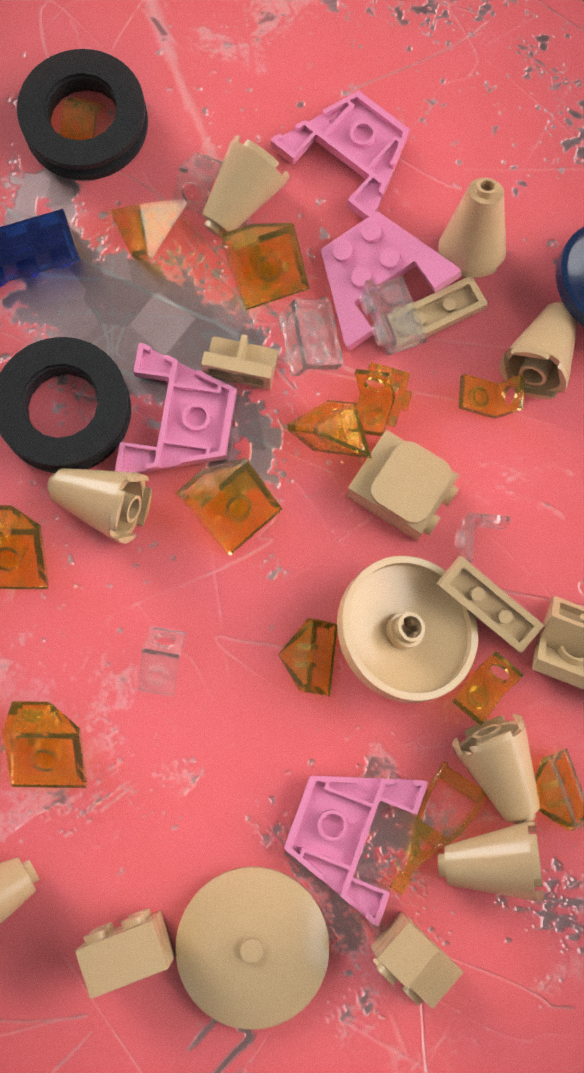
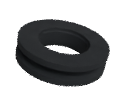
M73 49L57 53L45 59L31 71L19 92L17 117L29 149L39 163L59 176L73 180H95L110 176L127 166L143 146L148 129V115L141 85L130 68L110 54L93 49ZM86 90L99 92L114 102L117 109L114 121L105 132L94 138L85 140L65 138L55 132L51 126V117L55 107L63 98L74 92Z
M54 337L40 340L16 353L0 372V435L9 447L27 464L50 473H56L61 468L90 469L107 459L124 439L131 419L130 394L116 363L107 353L92 343L70 337ZM69 374L82 377L93 385L96 390L98 405L93 419L83 430L72 436L55 438L43 435L31 424L28 410L33 393L45 381L55 376Z

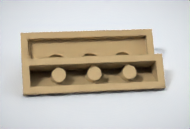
M553 596L543 622L544 627L539 633L534 648L532 670L584 690V607Z

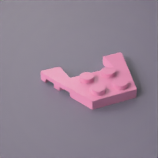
M358 90L323 109L322 114L310 121L303 120L296 124L295 129L282 136L280 133L270 140V144L274 151L294 165L310 146L317 142L363 177L365 181L347 200V207L364 220L378 210L407 141L410 129Z
M378 211L320 249L343 340L349 351L375 334L357 305L412 268H418L435 294L461 277V270L455 264Z
M139 343L134 366L135 377L169 382L160 433L156 447L120 442L115 471L146 473L226 459L237 389L199 370L195 371L179 363L177 359L169 355L164 356L152 350L150 346L144 343Z
M310 776L284 849L364 915L372 924L379 926L390 891L355 878L353 875L379 802L388 803L417 815L428 782L407 779Z

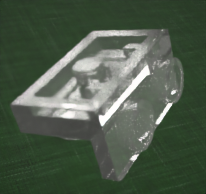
M403 276L374 285L372 279L366 280L363 294L360 295L361 306L366 315L371 314L375 324L372 326L375 341L378 346H384L387 356L426 343L428 336Z
M294 299L281 312L279 319L280 330L284 334L286 344L285 357L290 365L291 375L300 376L307 369L337 370L344 363L331 300Z

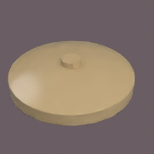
M393 556L379 560L365 568L350 582L339 604L337 633L341 650L348 665L368 688L387 699L397 702L421 703L447 694L467 676L477 653L478 626L476 616L436 584L446 571L430 561L412 556Z
M261 866L239 867L214 877L192 898L184 911L177 931L176 962L186 991L197 1006L216 1021L234 1028L265 1029L291 1019L302 1011L316 995L328 966L329 936L319 905L301 883L291 876L272 868Z

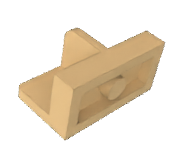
M242 334L240 341L214 336L211 340L209 352L204 351L201 367L203 373L219 380L271 390L279 351L273 348L249 344L248 335Z

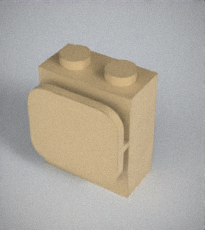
M386 430L349 485L346 497L418 541L423 532L430 535L440 520V517L435 514L440 505L443 503L449 506L458 492L459 488L454 486V483L459 474L452 471L446 461L419 444L404 441Z

